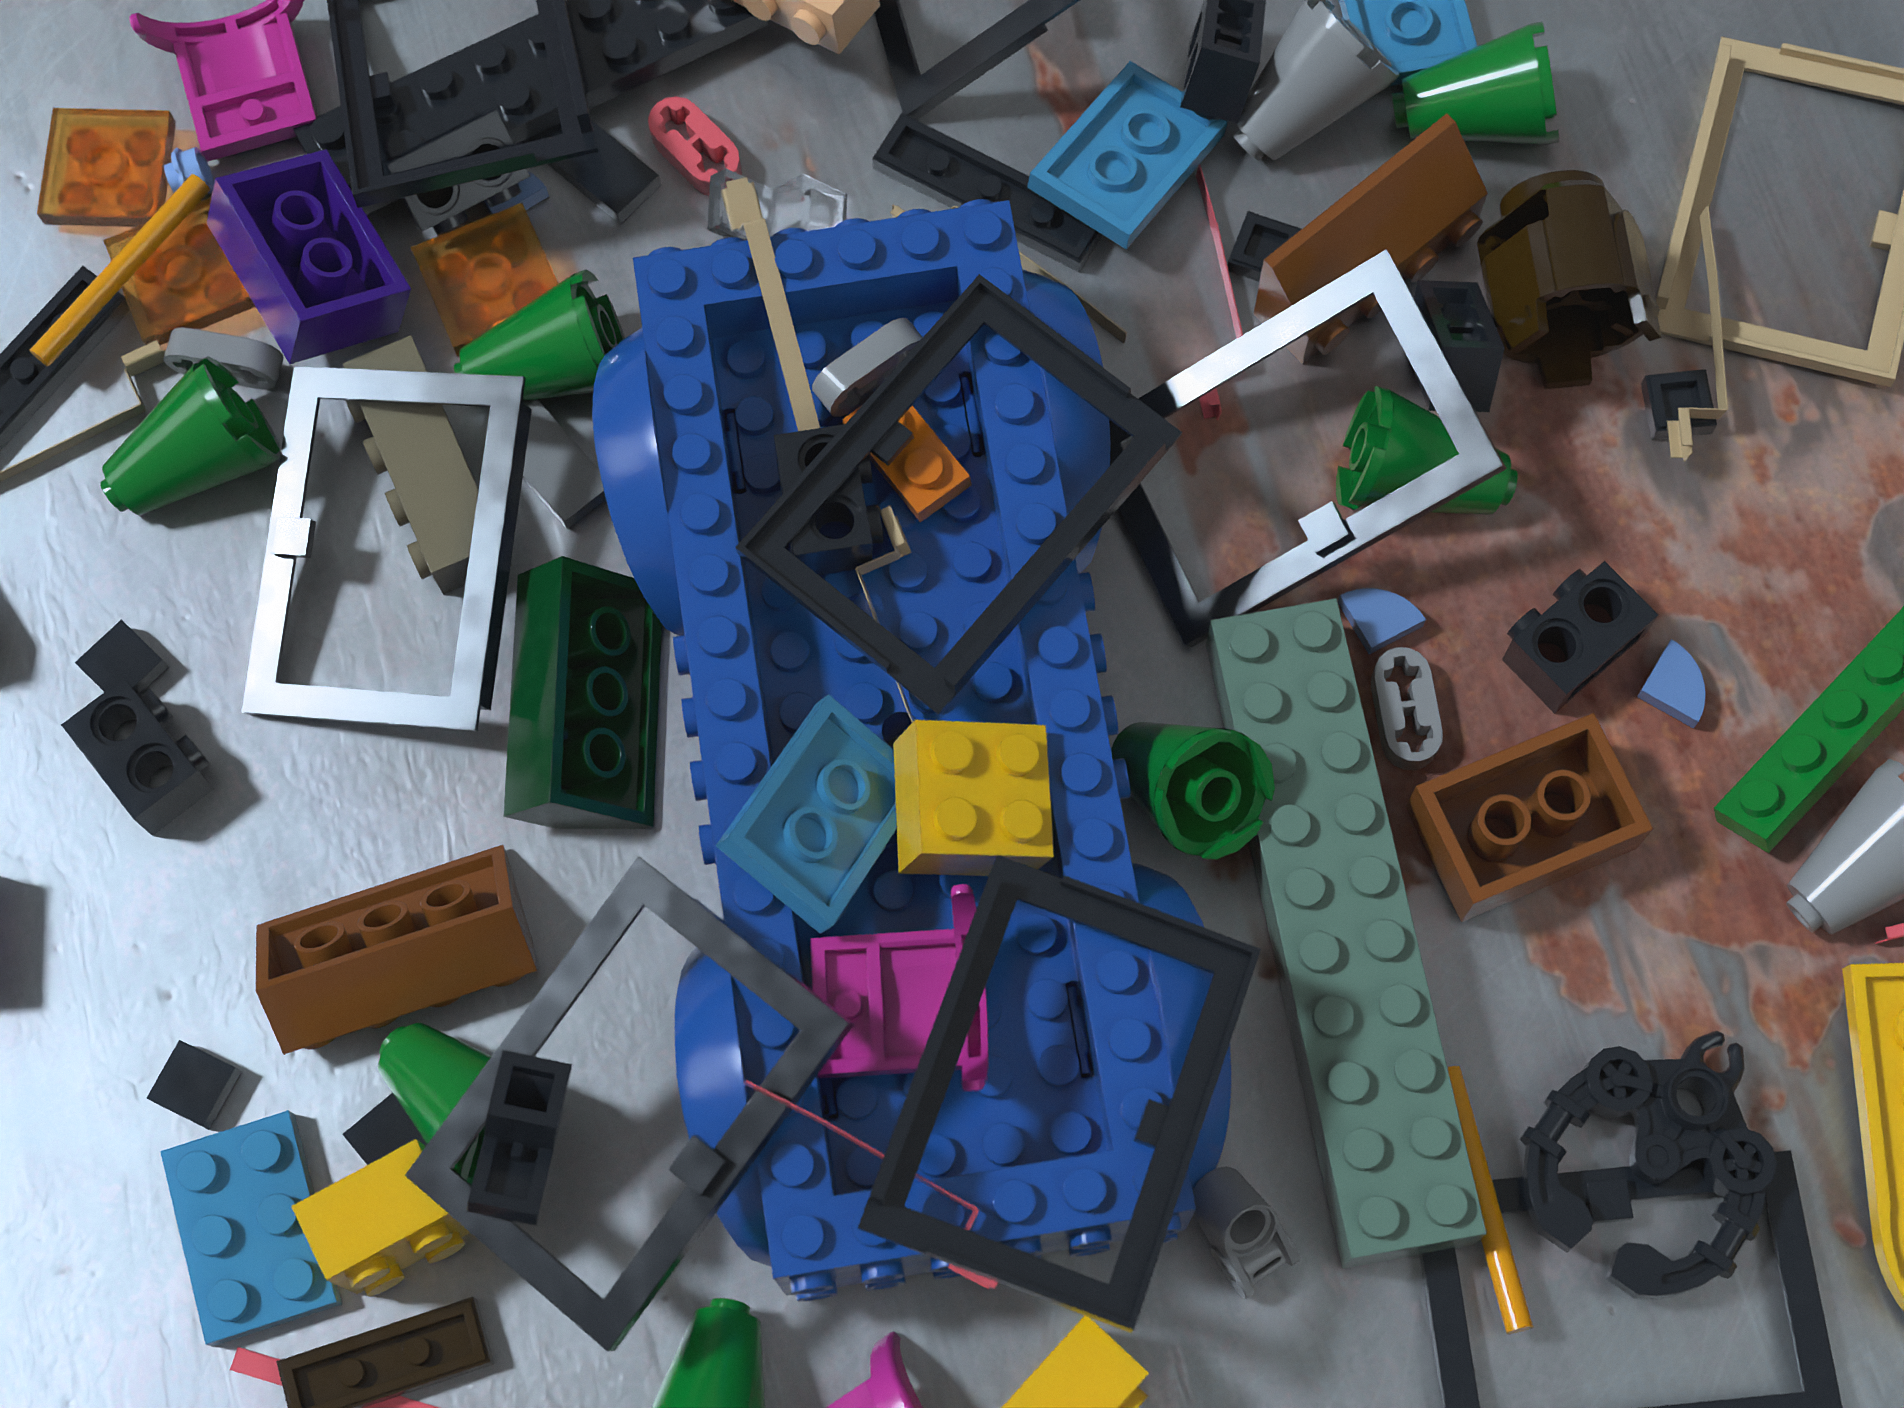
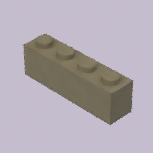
M411 335L342 363L344 368L428 372ZM345 400L354 421L358 423L366 420L373 437L363 440V444L376 473L379 475L388 471L395 488L385 492V496L399 527L410 523L417 541L408 544L407 548L421 579L433 576L443 595L465 586L479 488L443 405Z

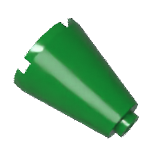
M1543 22L1528 24L1403 78V91L1392 93L1397 129L1409 127L1410 137L1415 139L1445 114H1448L1456 122L1464 141L1546 145L1559 143V130L1546 132L1545 119L1554 118L1557 115L1548 47L1546 45L1535 48L1533 37L1544 35Z
M586 269L572 274L460 349V362L454 364V373L524 376L526 382L523 401L593 393L599 363L625 337L608 295L596 298L588 284L599 280L592 272Z
M207 356L198 363L193 364L103 464L102 471L105 479L100 482L105 496L116 509L121 512L129 509L134 514L140 516L270 466L280 458L276 455L280 452V445L270 424L255 401L250 399L245 402L232 389L239 381L221 363Z
M1374 386L1375 392L1368 390L1363 395L1353 414L1344 439L1343 447L1351 448L1349 468L1338 466L1336 498L1338 505L1351 508L1352 510H1362L1458 455L1459 453L1439 416L1389 389ZM1496 448L1507 468L1506 470L1430 513L1491 515L1497 511L1500 505H1508L1515 493L1518 481L1517 470L1511 468L1510 456Z
M1137 722L1124 728L1113 742L1111 748L1113 760L1125 759L1130 794L1163 837L1177 850L1186 854L1200 856L1204 859H1218L1240 850L1257 835L1264 821L1258 819L1263 809L1265 799L1272 801L1275 790L1272 763L1261 745L1243 733L1226 728Z
M414 1023L409 1026L396 1028L385 1038L379 1050L378 1071L422 1138L428 1144L492 1056L424 1023ZM485 1126L453 1168L471 1185L484 1139Z
M716 1298L710 1301L709 1307L695 1310L651 1408H765L761 1321L749 1314L750 1307L747 1304L733 1299Z

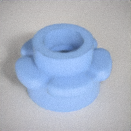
M193 147L182 152L180 148H175L171 153L172 162L164 165L165 175L173 193L191 174L201 178L210 188L208 194L212 193L215 181L200 149Z

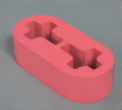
M678 96L667 97L655 104L650 111L648 124L652 142L656 149L696 190L708 196H722L721 190L727 188L726 182L740 179L742 176L739 151L735 144L687 98ZM671 120L677 125L685 122L690 139L687 141L674 129L667 132L665 124ZM704 152L716 164L724 160L725 170L719 173L711 168L705 172L701 153Z

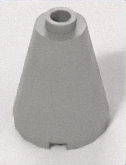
M1305 0L1248 94L1238 124L1236 123L1240 129L1235 133L1234 138L1258 161L1265 154L1271 159L1277 160L1390 86L1400 76L1397 71L1391 68L1392 64L1349 19L1345 20L1341 16L1337 18L1331 12L1335 6L1328 0Z
M1888 759L1873 772L1787 884L1793 897L1786 902V905L1798 921L1810 932L1813 933L1821 927L1832 935L1904 900V781L1898 777L1904 772V765L1900 762Z

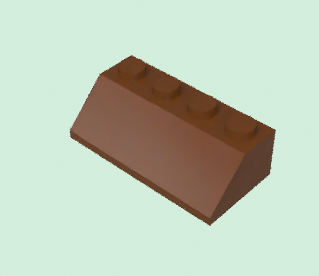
M1445 114L1266 257L1263 261L1253 315L1263 324L1386 249L1390 253L1404 281L1409 279L1412 283H1415L1434 267L1439 259L1438 254L1451 243L1459 247L1472 238L1483 223L1480 215L1488 192L1456 122L1448 114ZM1373 294L1289 344L1286 348L1301 364L1318 351L1326 355L1346 338L1350 331L1348 327L1362 315H1365L1368 319L1376 316L1382 311V308Z
M504 845L256 925L255 991L283 1055L303 1048L317 1049L332 1042L336 1037L366 1027L381 1028L394 1022L399 1016L429 1006L434 1008L444 1007L454 1003L463 995L490 986H507L517 982L524 975L537 971L532 936Z

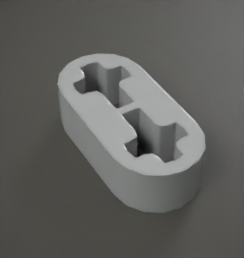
M907 318L895 319L825 367L816 377L812 385V391L833 417L847 415L866 402L923 337Z
M183 327L175 328L171 332L163 358L164 363L168 367L181 374H185L193 364L209 356L217 360L239 381L238 386L256 389H272L276 386L284 360L283 354L277 348L259 340Z
M1396 647L1387 650L1379 657L1371 675V692L1381 746L1385 757L1394 766L1403 770H1418L1426 767L1433 761L1442 743L1443 730L1432 672L1427 660L1419 652L1411 648ZM1394 666H1402V671L1406 676L1416 677L1408 688V701H1401L1399 686L1396 682H1386L1385 680L1390 677ZM1404 716H1411L1416 735H1426L1428 738L1423 741L1419 752H1411L1407 742H1397L1396 740L1401 737L1405 728Z

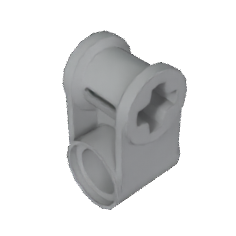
M1231 1167L1216 1168L1198 1181L1193 1189L1196 1208L1194 1213L1211 1245L1210 1251L1213 1258L1242 1298L1246 1299L1254 1294L1253 1285L1284 1263L1293 1266L1300 1261V1255L1294 1243L1283 1229L1277 1213L1236 1169Z

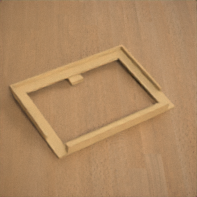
M1721 37L1655 297L1660 310L1658 321L1661 334L1713 346L1711 315L1685 309L1702 241L1700 214L1706 206H1709L1710 209L1743 72L1757 73L1904 105V68L1782 43L1781 48L1778 49ZM1904 188L1898 214L1879 210L1874 225L1870 247L1887 250L1889 254L1867 350L1721 317L1723 349L1891 387L1896 379L1904 343Z

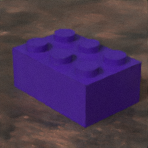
M326 149L215 178L207 225L289 364L399 332L411 287L362 207L357 208L350 187Z

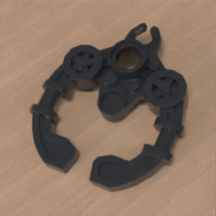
M1717 1030L1697 1037L1686 1048L1680 1059L1643 1060L1637 1052L1621 1046L1602 1049L1584 1066L1581 1072L1573 1076L1558 1091L1552 1089L1543 1102L1547 1107L1535 1127L1528 1126L1520 1138V1141L1526 1146L1523 1181L1525 1200L1530 1217L1538 1233L1566 1253L1592 1230L1594 1219L1584 1201L1559 1185L1558 1164L1567 1151L1558 1144V1141L1570 1123L1581 1128L1590 1116L1588 1111L1591 1109L1594 1113L1610 1119L1627 1117L1632 1114L1635 1121V1133L1629 1163L1635 1176L1645 1183H1662L1688 1164L1701 1161L1705 1182L1717 1195L1724 1197L1723 1202L1716 1207L1712 1214L1713 1218L1722 1225L1710 1244L1698 1240L1690 1249V1255L1672 1261L1648 1244L1626 1242L1613 1254L1606 1280L1634 1299L1653 1300L1671 1298L1695 1290L1716 1276L1726 1279L1732 1277L1738 1267L1733 1260L1746 1240L1752 1241L1761 1229L1758 1221L1764 1207L1767 1185L1774 1179L1777 1160L1773 1146L1760 1133L1748 1129L1734 1095L1745 1071L1743 1047L1738 1043L1729 1044L1727 1048L1729 1067L1725 1071L1715 1072L1704 1063L1705 1052L1720 1047L1725 1042L1724 1034ZM1678 1089L1689 1090L1698 1096L1703 1105V1116L1691 1115L1681 1108L1677 1100Z

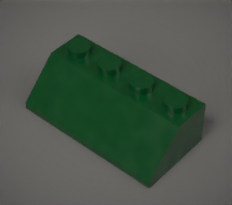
M564 556L517 575L503 817L554 829H647L653 827L662 623L644 598L634 578Z

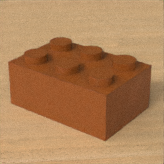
M1594 713L1417 785L1406 805L1413 824L1461 922L1637 849L1653 830Z

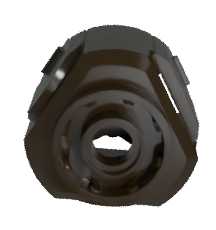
M1579 170L1548 172L1517 184L1503 196L1499 205L1501 218L1480 235L1477 240V248L1488 309L1505 348L1503 353L1505 356L1527 363L1537 362L1545 389L1587 386L1593 380L1591 358L1624 347L1642 335L1649 342L1661 338L1658 321L1660 310L1656 303L1643 236L1631 213L1626 209L1622 210L1598 176Z

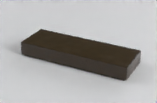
M470 1297L276 1361L288 1408H364L494 1365L480 1308L475 1297Z

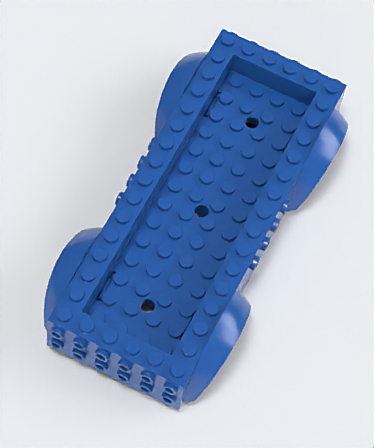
M977 199L966 202L959 208L934 212L926 209H912L901 213L895 218L875 221L853 218L844 220L835 227L810 231L802 228H787L778 231L770 237L775 255V263L780 273L820 428L843 425L842 419L849 415L833 417L812 391V385L816 377L825 367L895 319L907 318L921 336L924 337L979 274L1103 367L1093 327L1085 308L1075 293L1062 283L1040 274L1022 270L1009 200L992 202L986 199ZM728 237L715 241L711 246L685 250L677 247H663L652 251L649 255L633 257L642 328L626 337L608 352L599 363L593 389L592 419L598 466L611 520L627 564L644 598L662 625L668 631L678 635L673 637V646L679 676L690 674L693 697L681 699L682 713L687 738L699 737L702 760L690 762L691 779L696 801L707 800L710 824L699 825L700 845L704 864H716L723 919L813 991L810 938L954 929L951 888L959 884H968L973 891L977 908L989 876L899 874L896 829L835 924L820 934L716 847V844L812 708L826 695L832 696L888 746H890L888 744L889 741L901 735L912 722L896 680L741 557L735 548L782 496L776 462L774 435L798 431L748 240ZM985 324L912 405L970 475L972 486L920 523L871 461L873 483L862 484L866 505L878 504L880 509L891 506L912 552L894 562L862 575L879 624L934 668L1110 467L1111 441L1109 419ZM882 518L883 542L873 544V560L894 551ZM829 522L822 526L819 532L827 538L838 539L846 536L852 529L842 522ZM1100 529L940 715L935 713L903 686L902 688L914 720L1046 725L1054 857L1038 870L1061 879L1064 875L1204 927L1194 904L1176 880L1169 875L1141 864L1132 863L1120 802V799L1130 798L1129 777L1125 759L1113 760L1108 736L1119 734L1116 707L1112 695L1101 697L1097 674L1107 672L1106 654L1101 633L1089 634L1086 612L1095 611V596L1090 572L1081 573L1092 562L1101 533ZM789 543L785 549L792 553L791 545ZM856 570L819 575L873 618ZM1017 900L986 983L989 1050L987 1082L980 1091L964 1092L962 1088V1070H954L916 1174L978 1208V1213L969 1229L970 1232L1042 1258L1041 1254L1069 1250L1070 1257L1089 1256L1109 1251V1243L1124 1240L1154 1151L1153 1148L1133 1141L1148 1099L1169 1106L1214 973ZM697 947L690 953L683 965L675 1003L676 1074L689 1140L693 1135H699L715 1148L756 1092L755 1089L743 1083L747 1080L760 1086L800 1030ZM1230 1044L1163 1243L1177 1240V1232L1186 1230L1196 1210L1193 1189L1204 1175L1217 1168L1221 1157L1230 1116L1232 1076ZM915 1073L819 1079L816 1076L796 1106L829 1122L885 1155ZM794 1109L791 1110L717 1211L720 1221L736 1245L751 1260L771 1266L775 1282L786 1296L796 1295L798 1302L834 1297L838 1295L837 1287L864 1283L865 1290L868 1291L898 1287L906 1284L905 1276L928 1272L933 1273V1279H948L962 1276L949 1269V1264L857 1229L883 1159ZM914 1179L905 1203L907 1208L963 1229L973 1212L917 1179Z

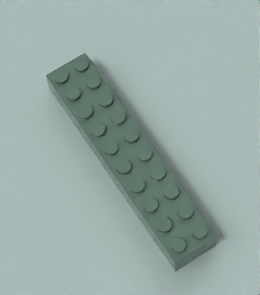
M1337 599L1211 620L1206 649L1223 727L1241 732L1260 744L1272 763L1275 783L1272 801L1265 799L1263 809L1258 817L1264 823L1257 835L1249 841V846L1342 1269L1416 1256L1432 1251L1474 1245L1487 1233Z

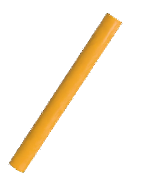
M191 174L30 349V352L49 367L209 193V186L201 178Z
M1449 1066L1447 1068L1487 1233L1481 1238V1243L1507 1334L1524 1332L1532 1329L1533 1323L1460 1066Z

